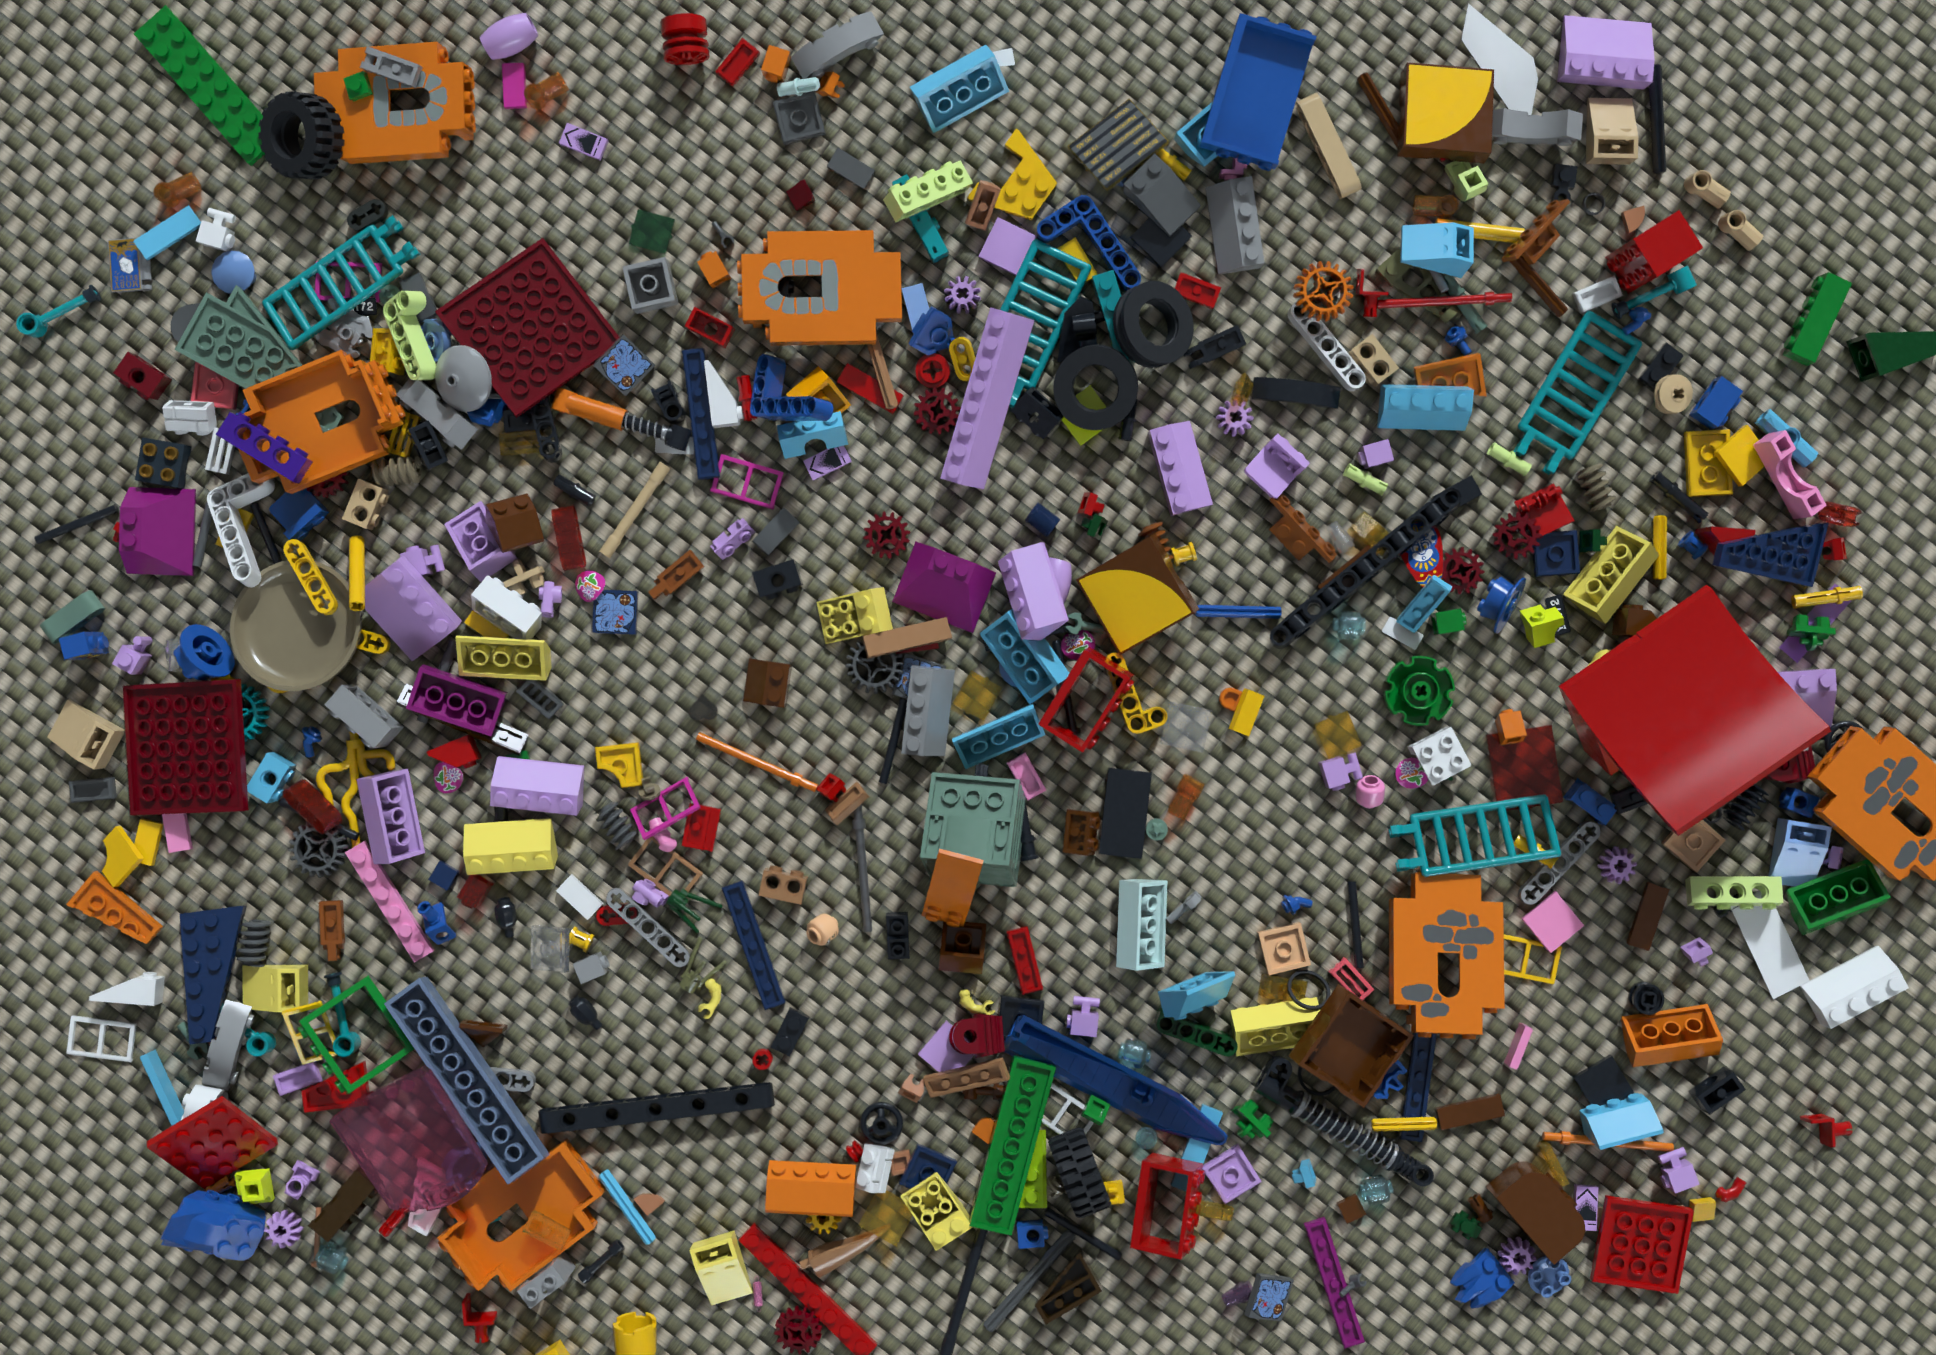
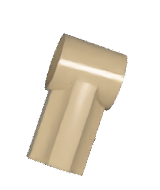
M1705 170L1689 175L1684 181V188L1688 193L1697 194L1717 209L1721 208L1730 197L1731 192L1713 180L1711 174ZM1695 178L1700 180V187L1696 185Z
M1740 210L1726 213L1719 219V229L1724 233H1729L1747 251H1751L1764 237L1746 220V215ZM1730 217L1735 220V226L1730 224Z

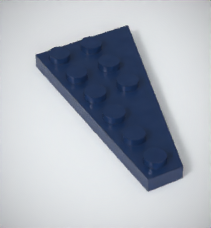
M1819 522L1717 543L1712 565L1813 587L1829 523Z
M247 906L179 914L189 1045L211 1042L212 1039H215L216 1024L220 1016L222 1001L225 999V988L230 978L237 949L236 942L238 934L241 932V921Z

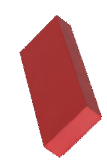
M848 363L837 380L838 384L893 415L904 397L903 394L894 390L898 406L894 409H886L878 380Z
M1028 926L1008 930L1007 935L1022 995L1043 990Z

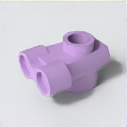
M544 581V587H539V600H543L541 603L542 617L552 618L554 615L553 603H561L562 586H555L554 582Z
M648 879L636 881L632 888L635 891L632 896L633 900L642 905L651 903L656 908L660 905L664 906L669 895L656 889V884Z
M297 1160L292 1170L294 1172L291 1179L287 1182L284 1191L285 1194L297 1200L311 1181H316L320 1174V1171L300 1160ZM296 1181L300 1182L301 1189L295 1188Z

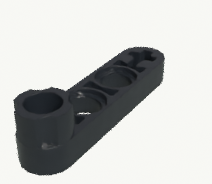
M547 396L545 400H541L531 407L530 412L539 443V452L547 462L555 463L562 457V448L549 397ZM539 405L547 407V412L543 416H537L535 413V409ZM544 426L552 428V434L548 437L541 435V429ZM548 445H552L555 450L552 455L546 454L549 452Z

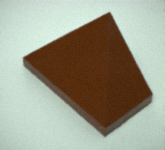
M463 1020L459 1023V1028L483 1048L507 1030L508 1026L506 1024Z

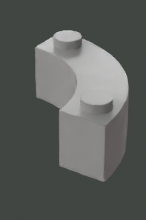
M872 12L854 16L849 19L850 22L840 27L837 24L822 33L824 37L815 40L813 43L810 41L799 49L791 59L802 78L816 77L820 79L825 75V71L843 58L865 48H874L884 33Z
M1507 108L1493 110L1492 140H1494V144L1500 145L1507 144L1508 142L1570 146L1572 142L1581 140L1583 114L1570 109L1543 112L1542 116L1528 115V112Z
M409 378L397 393L401 399L399 403L409 411L414 409L427 421L429 420L430 424L444 436L442 440L452 448L456 445L462 449L478 430L467 418H463L459 411L453 409L445 401L441 402V397L422 380H411Z
M225 1000L216 1024L215 1037L217 1039H212L207 1054L208 1067H204L202 1085L228 1091L230 1085L236 1083L239 1074L236 1071L240 1048L246 1029L251 1028L255 1015H252V1006Z

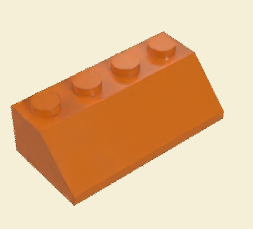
M1708 1004L1663 1010L1652 1015L1642 1013L1621 1017L1625 1049L1632 1067L1720 1054L1723 1038Z
M769 1160L765 1213L853 1217L856 1165Z

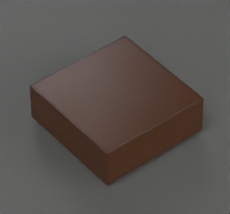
M1356 1193L1336 1203L1347 1224L1366 1215Z

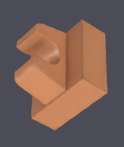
M910 1074L902 1083L898 1094L917 1103L924 1092V1081L922 1079L918 1085H915L912 1082L914 1075Z

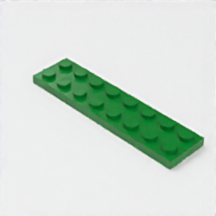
M165 5L142 25L134 35L241 157L252 166L265 155V152L261 151L260 145L262 142L258 132H261L259 122L263 119L261 111L173 11Z
M1013 1055L1009 1069L1010 1079L1005 1084L972 1208L969 1226L1012 1235L1056 1070L1055 1065Z

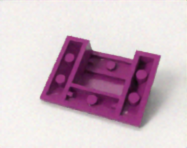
M129 487L120 506L119 553L127 574L194 576V566L192 564L195 553L196 489Z
M915 541L892 602L935 619L947 617L950 625L973 633L996 572Z

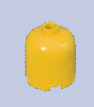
M629 1312L616 1318L617 1322L612 1324L615 1355L656 1354L657 1321L653 1314L645 1312V1316H636V1312Z

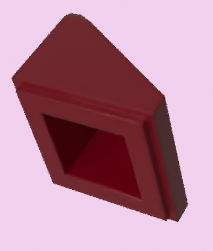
M805 179L786 191L796 211L815 202V198Z

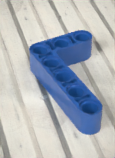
M1078 196L1039 222L1037 238L1044 243L1052 242L1080 223L1110 271L1114 270L1116 280L1121 288L1127 291L1140 284L1141 275L1089 196ZM1085 203L1089 209L1081 212L1078 210L1077 205ZM1067 215L1071 221L1063 224L1059 221V217ZM1097 221L1101 228L1092 230L1089 223ZM1043 227H1049L1052 229V234L1045 236L1040 230ZM1108 239L1112 242L1113 246L1106 249L1101 245V241ZM1117 257L1122 258L1124 265L1121 267L1115 266L1113 259ZM1133 276L1136 279V284L1128 285L1125 282V277Z
M762 354L758 358L750 404L752 416L771 421H827L831 418L833 404L829 401L811 396L781 397L786 370L784 359L767 354Z

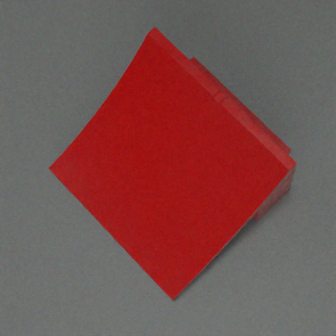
M1708 585L1696 591L1638 631L1634 636L1628 638L1558 686L1584 751L1610 776L1621 770L1635 789L1677 836L1831 732L1830 726L1803 701L1767 661L1723 605L1714 590Z

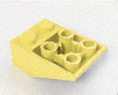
M884 587L816 602L825 644L893 629Z
M242 965L243 1004L252 1006V1010L282 1012L307 1005L308 965H265L263 967Z
M938 1172L900 1195L936 1251L973 1228L969 1226L970 1215Z
M735 1231L700 1240L692 1244L689 1251L695 1271L711 1306L753 1293Z

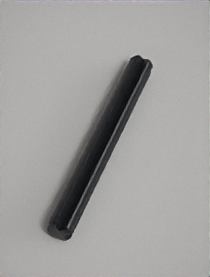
M1654 64L1653 82L1649 85L1653 173L1662 174L1666 172L1662 66Z

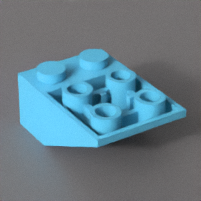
M1454 222L1402 225L1400 262L1462 278L1474 263V228Z

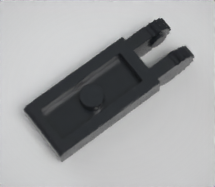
M1238 325L1198 342L1196 346L1187 350L1184 357L1191 356L1200 350L1203 357L1188 364L1189 369H1193L1203 363L1207 364L1240 349L1247 344Z

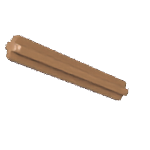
M876 332V344H867L885 407L886 409H894L898 406V402Z

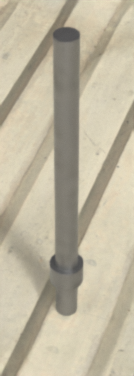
M861 804L854 810L852 825L856 835L864 932H871L872 921L864 838L866 824L865 819H863Z

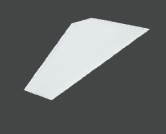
M1468 3L1462 42L1480 68L1494 69V88L1507 108L1528 112V115H1531L1538 83L1534 58Z

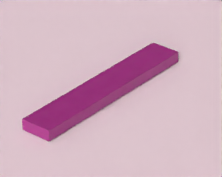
M1321 1217L1305 1222L1304 1226L1342 1345L1345 1349L1364 1343L1365 1340L1349 1292L1343 1297L1339 1295V1292L1347 1284L1326 1219Z

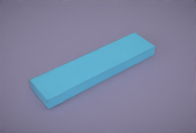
M155 1049L140 1056V1060L171 1126L181 1121L184 1109Z
M1202 1104L1199 1111L1218 1126L1223 1112ZM1188 1138L1181 1159L1204 1163L1211 1144ZM1175 1173L1171 1186L1186 1191L1188 1175Z

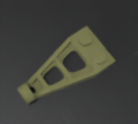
M1401 247L1375 270L1390 287L1408 298H1423L1420 295V291L1426 285H1431L1438 297L1447 296L1446 293L1440 292L1430 271L1418 267L1423 275V282L1418 287H1411L1402 280L1403 274L1412 265L1400 262ZM1453 305L1422 306L1441 318L1445 324L1459 312ZM1443 308L1448 309L1445 313L1442 312Z

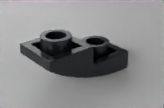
M908 912L886 913L888 960L910 959Z

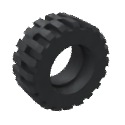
M285 92L276 95L275 99L272 98L267 104L268 108H264L262 112L263 119L259 122L261 132H258L262 142L260 147L261 151L265 152L264 157L266 161L271 164V167L276 172H279L284 177L321 179L323 176L329 175L332 169H335L338 165V159L343 154V151H341L342 146L345 145L342 135L344 127L340 124L341 118L339 114L335 113L336 109L327 99L316 94ZM301 122L305 129V143L302 150L298 141V130Z
M1077 1127L1051 1137L1048 1143L1075 1216L1077 1218H1084L1109 1208L1111 1201L1083 1128Z

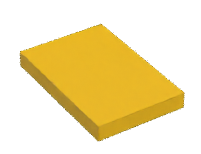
M1730 429L1684 432L1686 492L1689 497L1733 495L1732 477L1714 454L1730 438Z

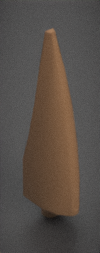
M889 1223L856 1236L824 1243L809 1250L808 1258L800 1261V1266L802 1270L812 1266L817 1277L820 1278L863 1252L878 1240L891 1225Z

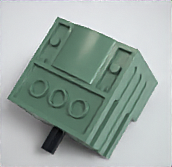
M982 763L976 764L975 776L932 772L920 859L930 878H932L940 848L984 860L978 884L1007 887L1017 886L1022 847L1021 833L1026 801L1019 779L988 777L989 766Z

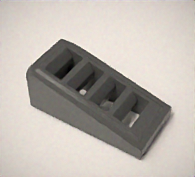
M524 679L516 688V692L547 719H550L564 705L540 680ZM531 683L534 684L528 692L525 690ZM538 689L541 690L535 698L532 697ZM544 695L548 696L542 704L539 703ZM551 701H554L555 703H554V704L551 706V708L547 711V710L545 709V707H546Z

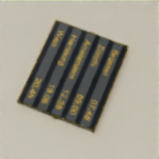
M1129 98L1067 147L1082 163L1085 170L1089 171L1106 191H1109L1154 154L1167 146L1169 141L1155 127L1151 119L1147 118Z

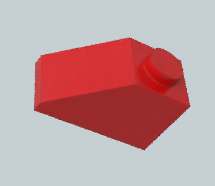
M465 735L427 751L428 756L456 768L464 766V769L477 765L476 760L482 758L473 736Z

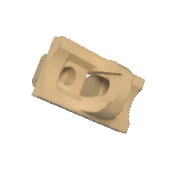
M516 559L512 564L517 576L503 582L505 588H509L510 591L515 590L520 595H524L527 592L522 582L529 580L533 589L544 586L542 573L545 571L542 566L526 571L522 561Z

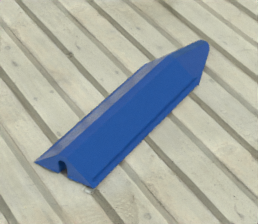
M1025 1015L1017 1017L1004 1041L1005 1053L1011 1056L1014 1055L1055 1065L1054 1078L1088 1095H1094L1109 1103L1110 1106L1148 1124L1155 1130L1192 1138L1213 1145H1223L1227 1141L1228 1135L1181 1094Z

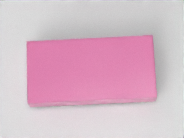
M1026 752L1007 762L1015 779L1020 780V785H1022V791H1024L1027 801L1046 791Z
M187 813L162 814L168 852L193 849Z
M1519 1023L1504 1061L1506 1065L1516 1070L1520 1065L1533 1031L1532 1028L1523 1023Z

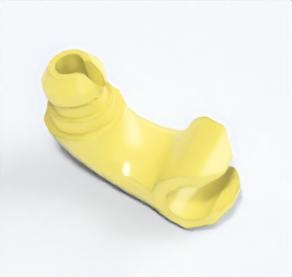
M711 978L705 982L711 999L708 1004L703 1003L698 1006V1012L708 1009L707 1014L703 1016L704 1019H709L721 1000V984L719 985Z
M968 989L959 992V1003L969 1012L984 1015L994 1014L995 1010L988 1011L985 1008L988 1004L994 1003L992 1000H986L982 1005H977L972 997H970Z

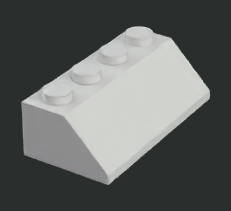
M1879 946L1863 952L1800 986L1819 1023L1830 1029L1909 988L1899 968Z

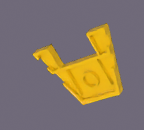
M1015 129L1005 143V147L1022 160L1001 188L994 208L1032 221L1057 186V182L1021 132ZM979 182L968 195V201H973Z

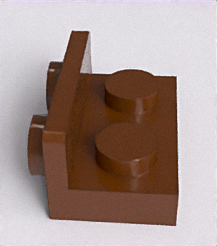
M1067 809L1063 853L1084 856L1095 855V851L1098 849L1097 830L1101 823L1099 812Z

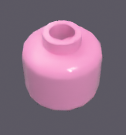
M1367 775L1357 782L1355 797L1360 805L1371 809L1383 803L1385 785L1382 780L1374 775Z

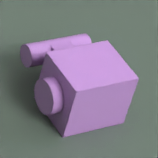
M439 545L430 546L432 553L430 556H428L427 549L419 548V546L408 547L406 552L400 554V557L404 555L423 577L433 575L431 565L434 564L436 572L445 570Z
M134 637V645H122L112 664L131 675L142 674L152 655L144 651L147 645L152 644V638Z
M1356 752L1347 755L1349 759L1347 764L1344 763L1343 757L1340 756L1318 762L1326 788H1332L1333 791L1345 788V784L1350 783L1348 773L1351 772L1353 773L1354 780L1363 778Z
M1073 997V1005H1081V1010L1072 1009L1071 1015H1067L1066 1028H1070L1071 1035L1097 1037L1099 1015L1098 1012L1090 1011V1007H1099L1100 998Z
M1683 1147L1658 1156L1661 1164L1669 1162V1165L1660 1167L1663 1174L1660 1178L1664 1187L1674 1193L1700 1185L1693 1165L1686 1159L1679 1160V1158L1687 1155Z

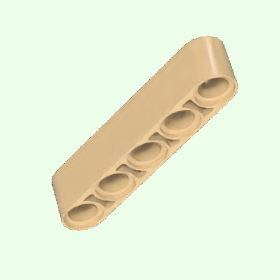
M1318 93L1297 101L1295 105L1299 117L1337 196L1342 199L1361 190L1362 187L1357 173Z

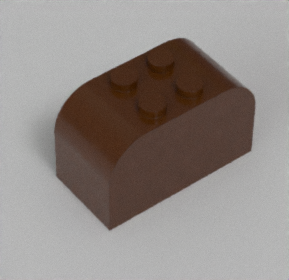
M1516 1162L1485 1186L1554 1265L1582 1241L1585 1234V1222L1581 1214L1575 1209L1577 1203L1548 1172L1544 1174L1539 1168L1529 1162Z

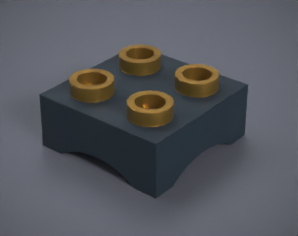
M142 437L135 480L185 489L186 466L192 446Z

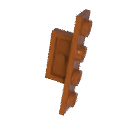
M1568 199L1554 200L1546 206L1547 210L1533 220L1534 224L1520 234V239L1507 248V253L1501 260L1503 262L1513 261L1522 255L1528 265L1535 264L1560 236L1552 221L1570 201Z
M1281 494L1277 499L1272 497L1270 501L1284 515L1269 529L1298 561L1315 548L1328 563L1332 562L1337 555L1334 547L1321 538L1319 531L1305 521L1304 515L1290 505V501L1285 495Z

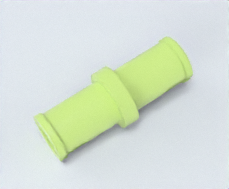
M1496 442L1492 443L1487 451V455L1502 462V466L1505 468L1510 467L1522 476H1526L1531 469L1532 464L1516 456L1514 451L1509 452L1499 446Z
M1351 463L1347 465L1343 476L1359 483L1360 487H1366L1380 496L1384 494L1388 483L1372 476L1371 472H1364Z

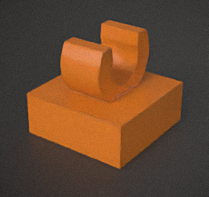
M833 71L825 72L820 81V88L816 93L821 96L839 98L840 95L835 92L834 88L836 85L844 88L845 85L842 81H838L840 75Z

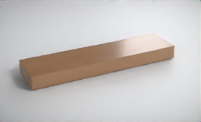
M947 617L866 635L862 637L867 658L869 659L951 640L952 634Z
M1003 1058L937 1072L923 1077L930 1098L1000 1083L1010 1079Z

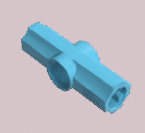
M1771 409L1764 412L1755 422L1766 434L1786 430L1796 447L1791 457L1803 468L1816 459L1818 452L1801 437L1800 432L1796 428L1787 425Z

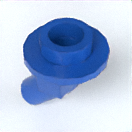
M1635 307L1629 311V316L1633 322L1622 328L1625 335L1635 331L1642 326L1643 322L1651 318V313L1648 312V309Z
M1456 326L1449 329L1445 336V341L1451 347L1457 345L1464 356L1472 353L1464 341L1467 337L1465 328Z
M310 726L302 729L304 737L303 747L306 757L315 755L312 743L322 740L321 732L317 728Z
M1291 895L1282 896L1283 901L1281 905L1286 913L1290 912L1294 915L1300 906L1311 908L1313 902L1302 897L1293 898Z

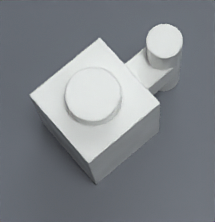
M208 208L207 216L214 218L213 223L201 221L196 242L224 252L230 251V248L235 243V232L225 227L226 222L235 223L236 216Z

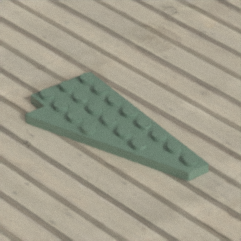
M237 285L226 303L207 292L205 293L175 348L181 354L245 389L302 366L301 362L287 347L243 289ZM335 406L316 413L319 424L324 432L339 427L344 419Z

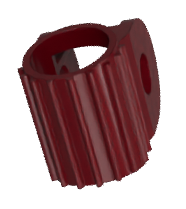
M1809 746V750L1799 753L1764 778L1785 781L1786 784L1808 779L1807 776L1815 768L1812 747Z
M972 1014V1018L957 1021L949 1031L951 1047L960 1054H975V1058L1005 1052L1002 1016ZM966 1031H970L972 1034V1040L969 1043L964 1039Z

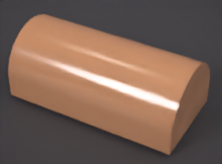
M980 180L965 224L986 231L1001 190L1000 187Z

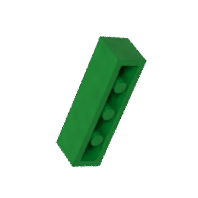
M1830 272L1816 277L1811 286L1813 291L1802 305L1804 310L1793 324L1795 329L1792 336H1789L1784 343L1785 350L1783 356L1805 366L1816 362L1852 285L1851 282Z

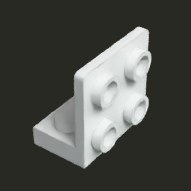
M1444 727L1407 746L1410 753L1418 758L1431 785H1436L1471 766L1452 727Z

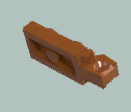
M689 550L657 576V579L654 581L656 586L648 593L653 599H657L663 593L667 597L705 566L693 551Z
M343 900L319 901L320 942L323 945V950H327L328 961H337L341 959V949H344L345 943Z

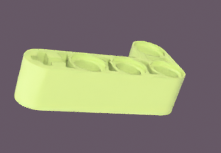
M400 291L384 304L383 314L409 378L411 380H433L435 378L436 364L416 317L426 306V296L421 291Z

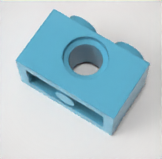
M276 752L266 753L247 785V792L265 803L278 801L284 793V785L286 782H290L295 775L293 770L296 764ZM271 773H273L276 777V782L274 784H272L269 780V776Z

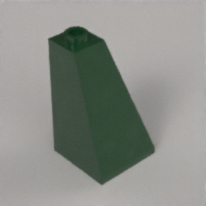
M1936 331L1873 332L1846 341L1861 382L1936 355Z

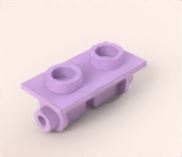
M744 518L741 520L737 519L727 528L731 533L729 537L723 532L712 541L713 544L710 547L722 560L731 556L742 543L747 542L755 533Z

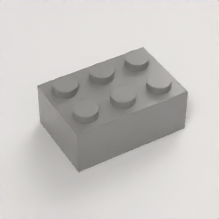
M356 684L341 685L325 703V706L329 708V714L345 722L344 726L346 729L361 736V741L369 748L388 746L404 728L403 725Z

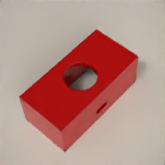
M696 307L693 308L685 324L688 330L725 349L735 331L733 326ZM708 323L716 324L717 332L714 335L706 334L705 326Z

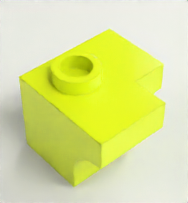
M1540 604L1520 610V618L1525 627L1526 638L1534 648L1555 642L1557 629L1564 625V617L1556 607L1545 610Z
M270 1168L237 1171L234 1175L238 1195H242L243 1202L250 1201V1204L267 1203L275 1199Z

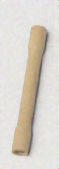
M662 462L658 463L648 482L599 552L608 558L612 557L622 538L671 468Z

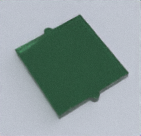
M638 209L635 222L631 225L632 233L629 245L666 254L669 241L673 238L671 233L675 219Z

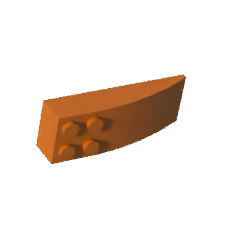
M939 848L921 916L926 917L927 920L932 922H938V920L947 922V925L951 927H964L984 860Z

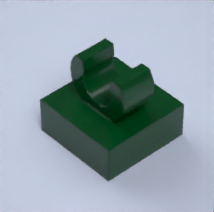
M1095 514L1093 520L1083 518L1081 526L1088 529V536L1101 541L1108 520Z
M1600 529L1580 530L1579 552H1600V545H1607V537L1601 536Z

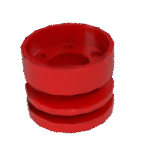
M681 13L661 19V37L667 40L662 45L665 62L675 65H691L702 63L709 59L710 54L707 49L709 43L706 39H703L708 34L707 22L704 16Z

